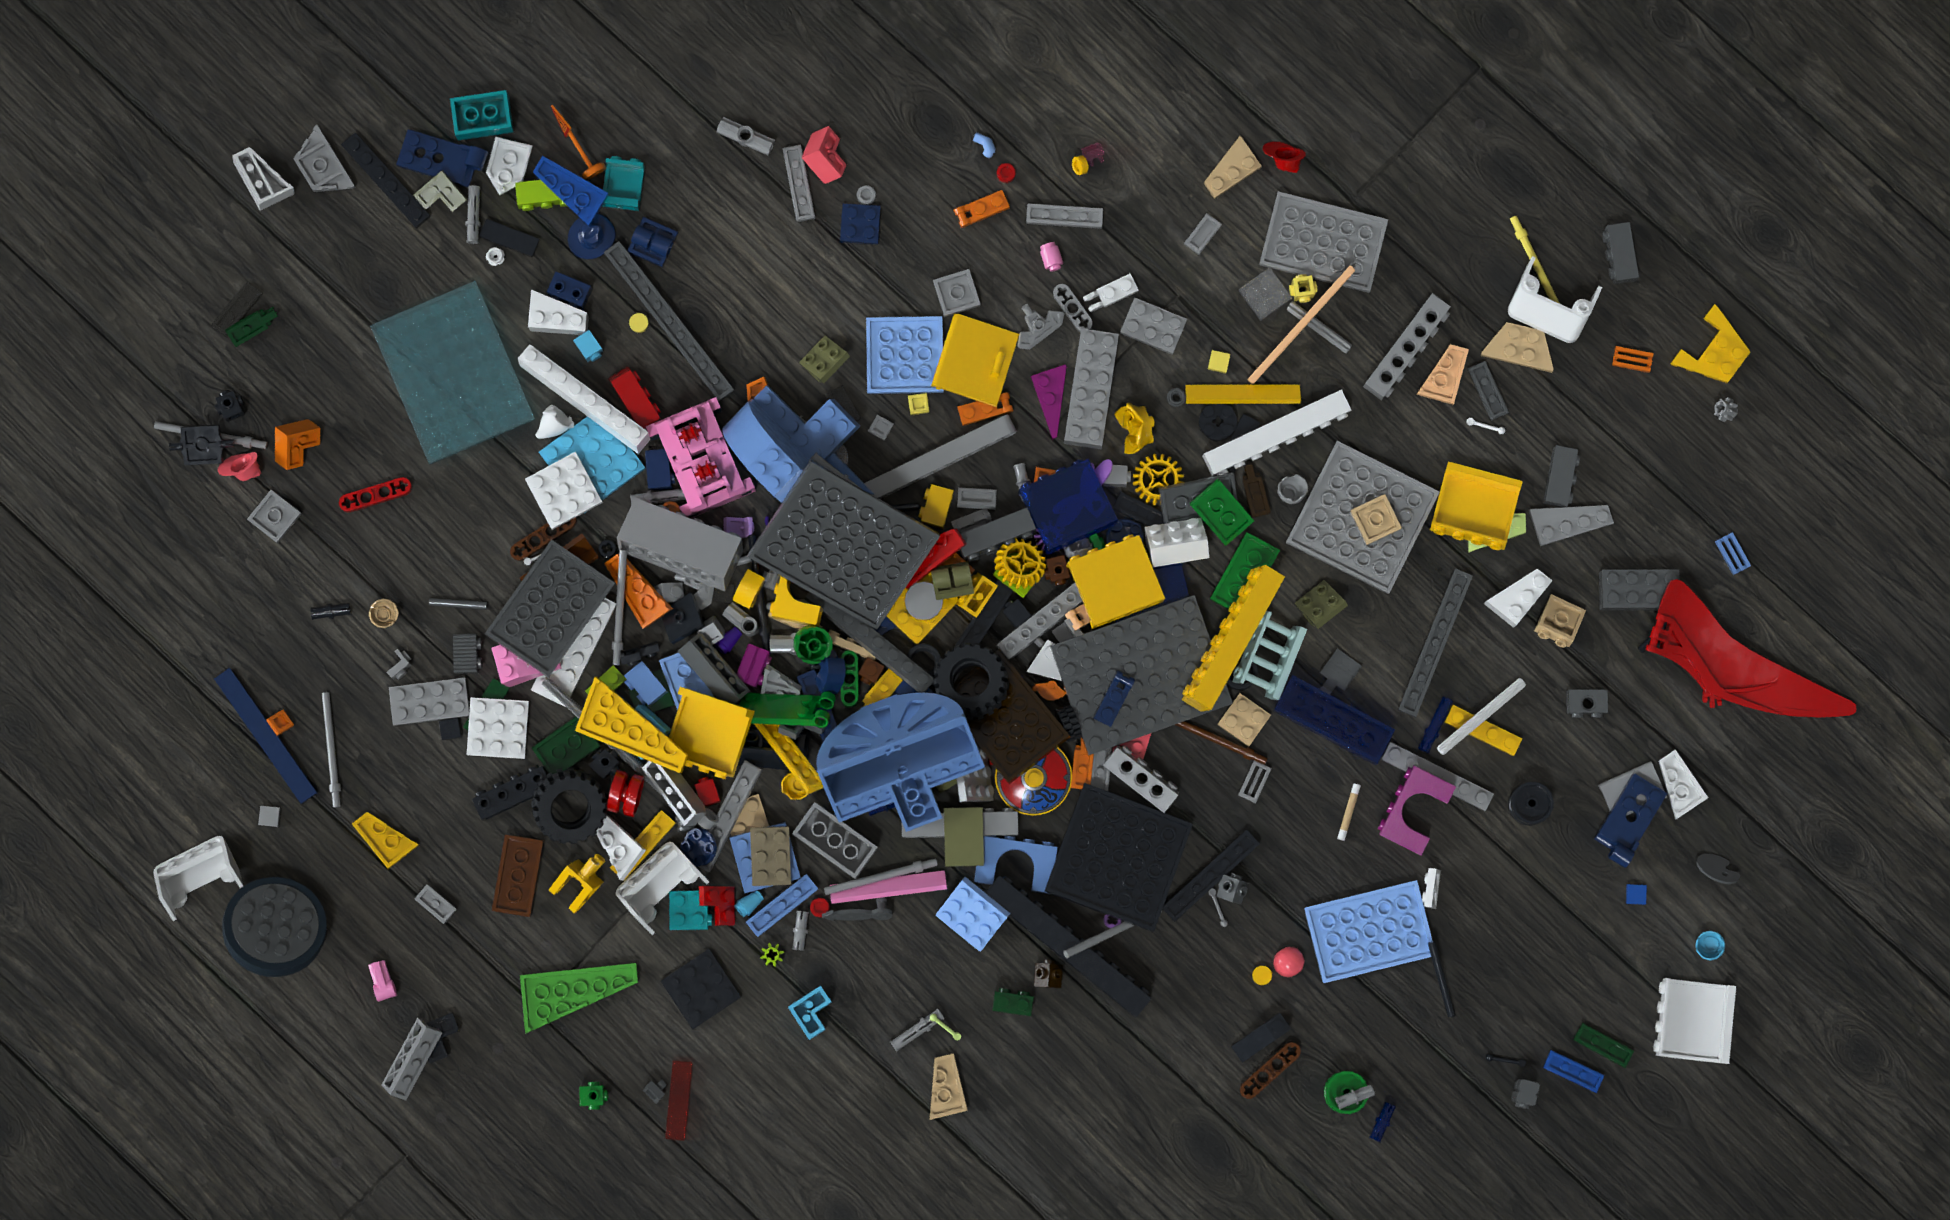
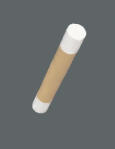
M1353 783L1337 838L1339 840L1345 841L1361 785Z

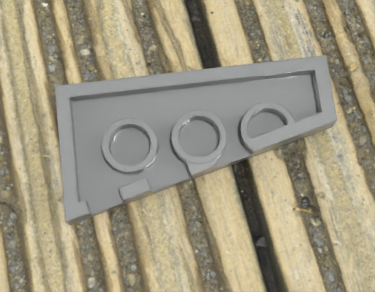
M1608 505L1528 510L1540 546L1614 524Z

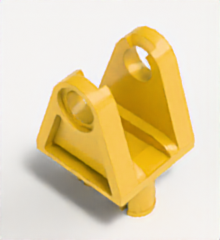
M595 854L593 858L590 857L585 864L577 859L566 866L548 891L555 895L571 878L575 877L582 883L581 886L583 887V890L569 907L575 914L604 883L595 873L605 863V859L599 854Z

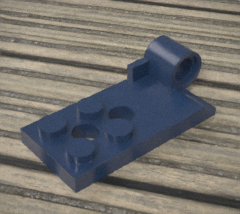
M408 129L396 165L431 177H435L443 170L454 184L468 188L475 170H483L488 152L478 147L455 144ZM424 149L426 153L424 157L418 158L415 156L416 151ZM435 155H443V161L435 163L433 161Z
M1635 773L1632 774L1594 838L1597 842L1611 849L1608 858L1624 868L1631 862L1635 850L1640 844L1641 837L1667 795L1665 791ZM1639 794L1645 796V803L1643 805L1636 803V797ZM1628 811H1633L1636 815L1635 820L1632 822L1626 819Z

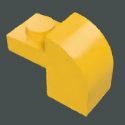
M748 569L734 594L733 601L748 609L753 608L765 578Z

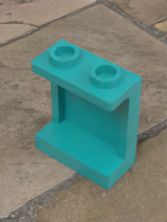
M611 156V159L606 158L603 190L609 195L602 207L639 211L645 165L641 160L630 159V161H626L617 156Z

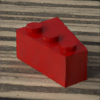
M625 367L608 378L632 418L639 426L644 429L646 426L661 419L658 415L661 411L656 403L651 404L648 398L651 395L646 387L641 388L638 383L641 379L635 370L631 372L628 367Z

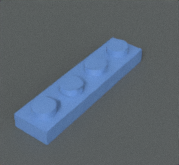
M806 874L747 920L746 923L754 934L759 937L819 889Z

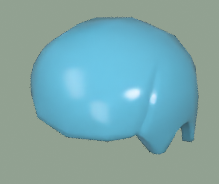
M1706 931L1697 938L1696 951L1703 959L1709 961L1716 960L1724 953L1725 941L1718 932Z

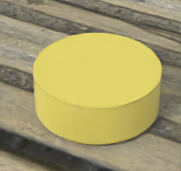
M636 313L631 316L629 325L634 332L642 333L647 330L649 322L644 314Z

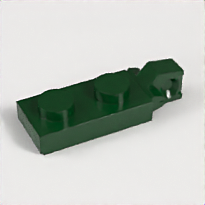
M273 307L266 311L261 309L225 329V332L234 346L237 347L268 329V326L272 324L270 321L278 317L277 312Z

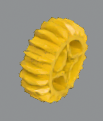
M1153 454V461L1147 456V464L1144 461H1140L1139 464L1142 468H1135V471L1139 474H1133V478L1138 479L1133 482V486L1139 485L1135 492L1142 491L1143 493L1140 494L1139 498L1142 499L1144 496H1147L1146 503L1153 499L1154 506L1157 500H1160V495L1153 494L1151 491L1155 488L1168 486L1169 484L1165 478L1170 472L1174 477V484L1184 483L1179 481V479L1184 478V474H1177L1182 468H1174L1177 465V461L1170 464L1171 457L1169 456L1167 461H1164L1163 454H1161L1160 460H1157V455ZM1160 465L1166 467V469L1157 472L1150 467ZM1145 471L1151 478V483L1146 488L1143 484V474ZM1156 476L1157 478H1159L1160 476H1163V483L1157 482L1154 484V477Z
M1015 538V543H1011L1008 546L1001 545L1000 550L996 553L997 557H995L994 563H996L995 570L999 571L998 577H1004L1002 582L1008 581L1009 587L1015 584L1016 589L1022 585L1025 589L1028 585L1032 587L1040 581V577L1044 575L1043 570L1046 568V564H1044L1046 557H1042L1043 550L1037 551L1038 545L1033 547L1031 541L1025 543V540L1021 539L1019 542L1017 538ZM1018 552V554H1017L1016 556H1012V555H1011V557H1008V556H1007V555H1009V554H1011V553ZM1029 570H1032V571H1033V572L1030 573V574L1022 575V573H1023L1024 571H1027V572H1029Z

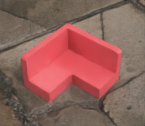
M829 126L811 134L802 159L824 184L842 177L847 165L835 152L840 138Z

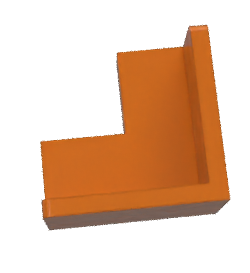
M309 419L275 427V462L286 470L302 467L304 449L320 445V427Z

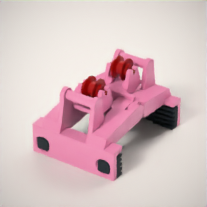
M716 397L646 426L652 441L658 438L662 441L687 501V504L680 506V510L690 519L756 491L750 477L741 480L714 416L722 412ZM696 419L698 420V422L692 424L690 423V425L682 427L675 431V428L679 426H682ZM706 451L708 456L705 455L692 460L693 456ZM723 486H726V488L723 489V490H720V491H718V492H716V493H713V494H711V495H708V496H706V497H703V495L706 494V493H709V492L714 491V490H716V489H718V488H721V487H723Z

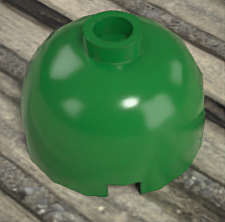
M806 625L795 634L793 648L796 655L803 662L818 664L830 655L832 638L823 627Z

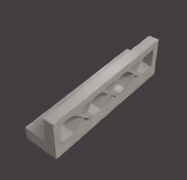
M417 1017L382 1083L384 1089L391 1096L407 1100L442 1034L439 1029L428 1026L421 1018Z

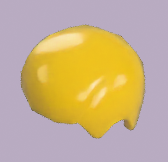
M791 772L784 776L781 782L782 793L792 800H800L808 796Z

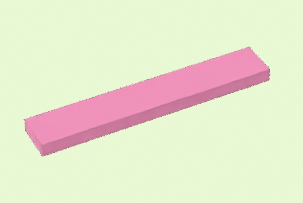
M945 870L897 876L831 894V903L947 889Z

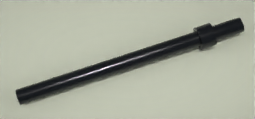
M755 535L748 536L750 550L756 543ZM751 559L752 571L761 576L759 563ZM762 587L756 599L760 621L759 635L762 636L763 649L770 650L769 634H771L767 623Z

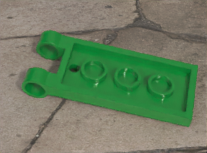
M751 692L742 697L739 706L755 711L751 721L752 724L801 725L824 728L828 725L830 714L825 710L817 711V708L832 709L836 697L831 692H823L821 696Z

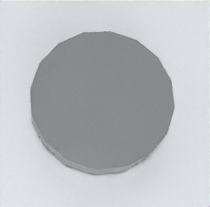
M916 583L906 593V610L915 619L930 620L937 616L942 609L943 599L936 600L932 583Z

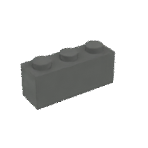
M1630 222L1607 225L1602 232L1604 243H1607L1608 250L1605 251L1606 260L1610 261L1611 268L1608 270L1610 280L1613 279V285L1637 281L1639 274Z
M1554 446L1543 504L1567 507L1568 503H1572L1574 493L1571 492V487L1575 485L1577 474L1574 471L1575 466L1578 467L1580 462V455H1577L1578 449Z

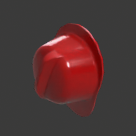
M1268 142L1263 146V152L1274 158L1276 167L1283 171L1297 173L1301 159L1306 156L1304 150L1282 142Z

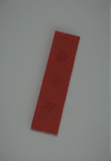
M673 1061L665 1139L685 1141L693 1062Z

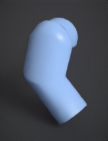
M976 132L973 141L983 145V155L991 158L996 150L992 139Z

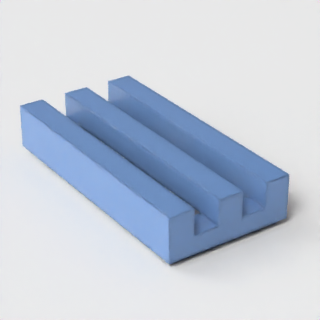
M1733 532L1715 541L1733 575L1751 566ZM1729 538H1730L1731 542L1733 543V545H1734V547H1735L1737 553L1739 554V556H1740L1742 562L1744 563V566H1742V564H1741L1739 558L1737 557V555H1736L1734 549L1732 548V546H1731V544H1730V542H1729V540H1728ZM1722 542H1724L1727 546L1736 565L1738 566V569H1735L1732 561L1730 560L1727 552L1725 551L1722 545Z

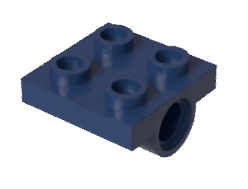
M643 217L640 225L634 231L628 253L663 268L678 232Z

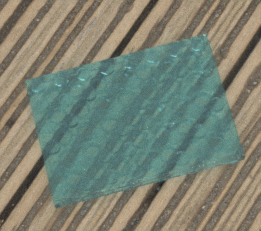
M476 281L370 325L429 465L535 420Z

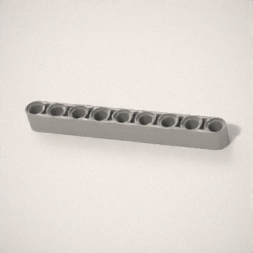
M1004 415L864 484L874 493L873 496L882 499L1012 436L1017 430L1010 416Z

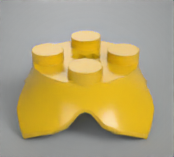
M1127 402L1126 406L1120 407L1114 415L1119 424L1129 431L1125 438V454H1135L1145 445L1154 442L1152 434L1154 419L1152 416H1148L1145 406L1138 407Z

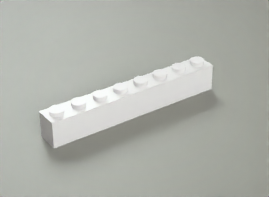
M529 344L518 357L519 364L523 369L637 454L650 441L649 432Z
M1341 389L1204 453L1203 459L1212 476L1227 474V469L1233 466L1235 469H1238L1245 465L1244 461L1252 459V461L1263 457L1261 453L1266 451L1272 453L1280 449L1279 445L1283 443L1289 445L1297 441L1296 437L1302 434L1306 437L1314 433L1313 429L1319 426L1321 429L1331 425L1330 421L1336 418L1338 421L1347 418V413L1351 411V408Z

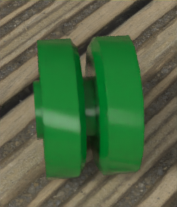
M1341 1071L1335 1073L1327 1080L1324 1086L1325 1101L1332 1110L1338 1113L1352 1114L1358 1112L1365 1106L1368 1098L1359 1101V1104L1354 1103L1342 1109L1338 1108L1335 1098L1344 1095V1089H1349L1350 1093L1352 1089L1355 1091L1367 1086V1084L1360 1075L1354 1072Z

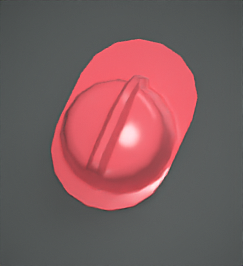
M255 452L231 456L219 465L218 473L222 476L233 475L241 481H247L260 476L261 471L257 462L258 455Z

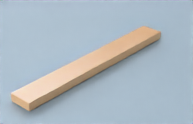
M1351 265L1247 381L1254 384L1355 272Z

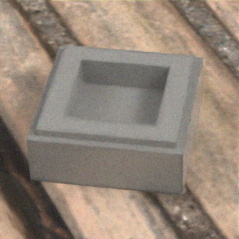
M877 414L868 432L885 441L894 423Z
M260 806L258 825L279 827L281 808Z

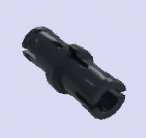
M350 603L311 607V613L319 612L318 614H311L312 620L326 617L333 619L334 616L351 615V610H343L350 608Z

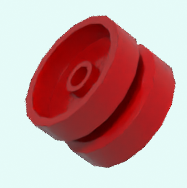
M617 770L609 791L607 811L618 813L623 804L624 815L634 817L642 795L644 776L634 774L628 784V773Z

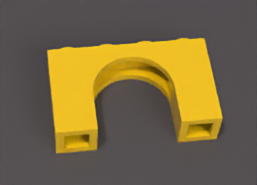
M780 575L779 583H776L774 588V594H776L775 602L772 601L770 606L772 617L804 625L820 626L823 608L795 600L790 592L791 581Z

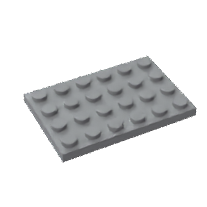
M1278 191L1259 265L1296 275H1312L1313 279L1332 284L1351 265L1355 272L1342 286L1370 293L1388 219Z

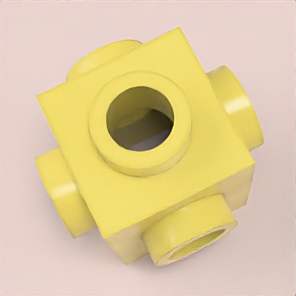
M1297 275L1293 278L1292 285H1289L1290 296H1294V301H1299L1300 303L1310 302L1314 298L1315 292H1317L1316 281H1313L1312 275ZM1299 288H1304L1306 292H1299Z

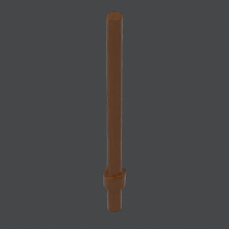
M1186 721L1175 724L1237 752L1247 760L1252 759L1265 765L1268 759L1255 753L1249 747L1246 749Z

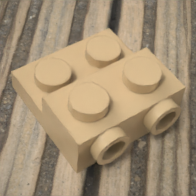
M1551 594L1534 631L1542 639L1550 638L1554 640L1559 647H1570L1586 610Z

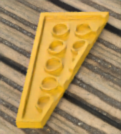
M594 677L575 731L682 773L688 754L601 679Z

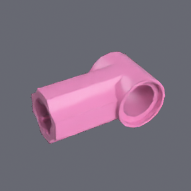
M385 960L368 965L374 982L373 990L377 1001L397 996V991L393 980L390 978Z

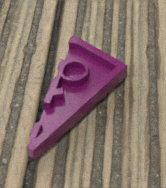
M1066 364L1031 376L1052 440L1056 439L1058 433Z

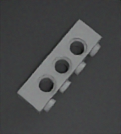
M1118 745L1106 759L1103 766L1165 813L1179 795L1178 787L1171 781L1167 783L1163 780V775L1157 770L1153 769L1152 771L1147 767L1148 764L1142 758L1138 757L1137 759L1131 755L1132 751L1128 747ZM1129 761L1133 767L1126 770L1122 767V763ZM1145 773L1148 779L1142 782L1138 780L1137 775ZM1154 785H1160L1163 788V791L1161 793H1155L1152 787Z

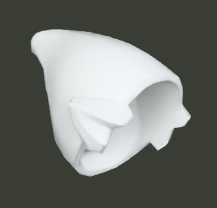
M549 405L543 412L540 426L535 436L538 439L558 436L573 428L574 422L570 416L567 417L559 408Z

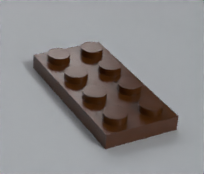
M505 835L492 911L531 917L544 841Z

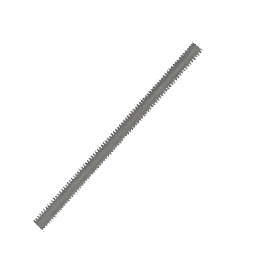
M546 677L542 685L549 692L553 693L552 695L558 698L577 718H580L583 708L581 709L580 705L574 702L575 700L572 701L571 697L567 696L564 690L561 691L562 689L558 688L555 682L553 683L551 679L549 680ZM607 744L618 756L622 757L623 761L636 770L637 774L644 776V780L650 783L652 787L654 786L642 770L643 764L641 765V762L636 757H632L633 754Z

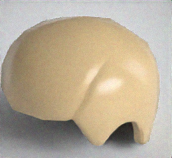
M389 599L375 601L369 610L370 621L380 628L392 626L399 615L396 604Z

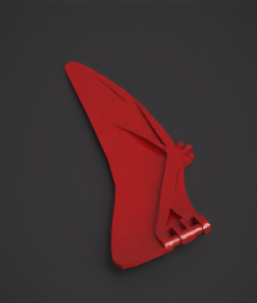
M1678 579L1670 581L1658 609L1657 622L1650 634V643L1646 646L1645 650L1666 657L1685 669L1703 689L1702 701L1707 703L1709 697L1710 708H1715V699L1717 706H1722L1721 699L1744 707L1796 717L1849 716L1856 712V704L1764 658L1730 637L1705 604L1683 581ZM1664 622L1667 623L1665 630L1662 629ZM1658 641H1661L1660 647L1656 648Z

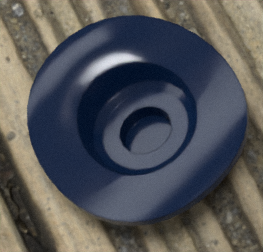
M600 214L596 215L590 227L581 218H578L568 233L570 250L582 259H595L604 255V252L613 245L615 239L614 226L606 217Z

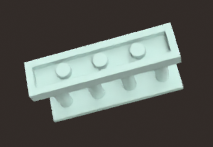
M1266 611L1244 651L1239 666L1234 671L1232 682L1244 684V681L1247 680L1266 689L1265 697L1271 700H1279L1307 629L1301 626H1293L1291 629L1270 620L1272 613ZM1266 627L1287 636V642L1284 647L1262 637ZM1259 644L1280 654L1281 657L1278 664L1271 663L1255 655ZM1252 662L1273 671V677L1270 682L1248 673Z

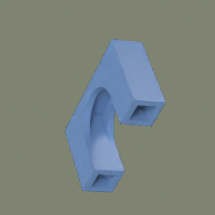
M996 835L983 836L984 866H976L974 883L992 885L996 864L1000 856L1010 850H1020L1029 855L1034 864L1031 891L1047 893L1045 888L1057 854V847H1054V843L1042 842V845L1034 844L1035 840L1023 839V842L1015 841L1016 837L1004 836V839L996 838Z

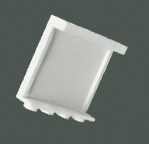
M1664 978L1663 982L1659 984V993L1662 996L1661 1001H1658L1657 1013H1660V1017L1655 1025L1658 1039L1654 1041L1653 1050L1656 1052V1056L1729 1064L1736 986Z

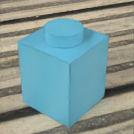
M590 330L573 340L587 362L590 360L592 362L596 361L602 356L603 350Z

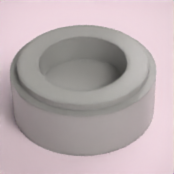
M868 185L860 187L857 191L858 201L862 205L872 204L876 199L875 190Z

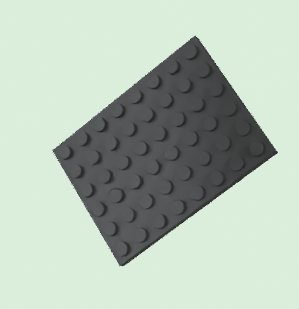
M810 460L748 553V557L877 630L940 535Z
M1195 595L1050 646L1069 703L1078 718L1082 739L1088 755L1233 704L1226 684L1212 710L1200 712L1182 701L1184 696L1182 694L1183 690L1188 684H1191L1193 672L1196 668H1200L1202 656L1212 646L1210 645L1211 640ZM1119 670L1123 672L1124 676L1134 678L1135 682L1112 726L1108 727L1093 719L1116 672ZM1119 682L1117 685V687L1122 690L1125 686V684Z

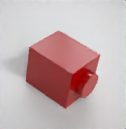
M709 777L697 780L698 784H695L699 799L705 807L721 802L713 778L709 780Z

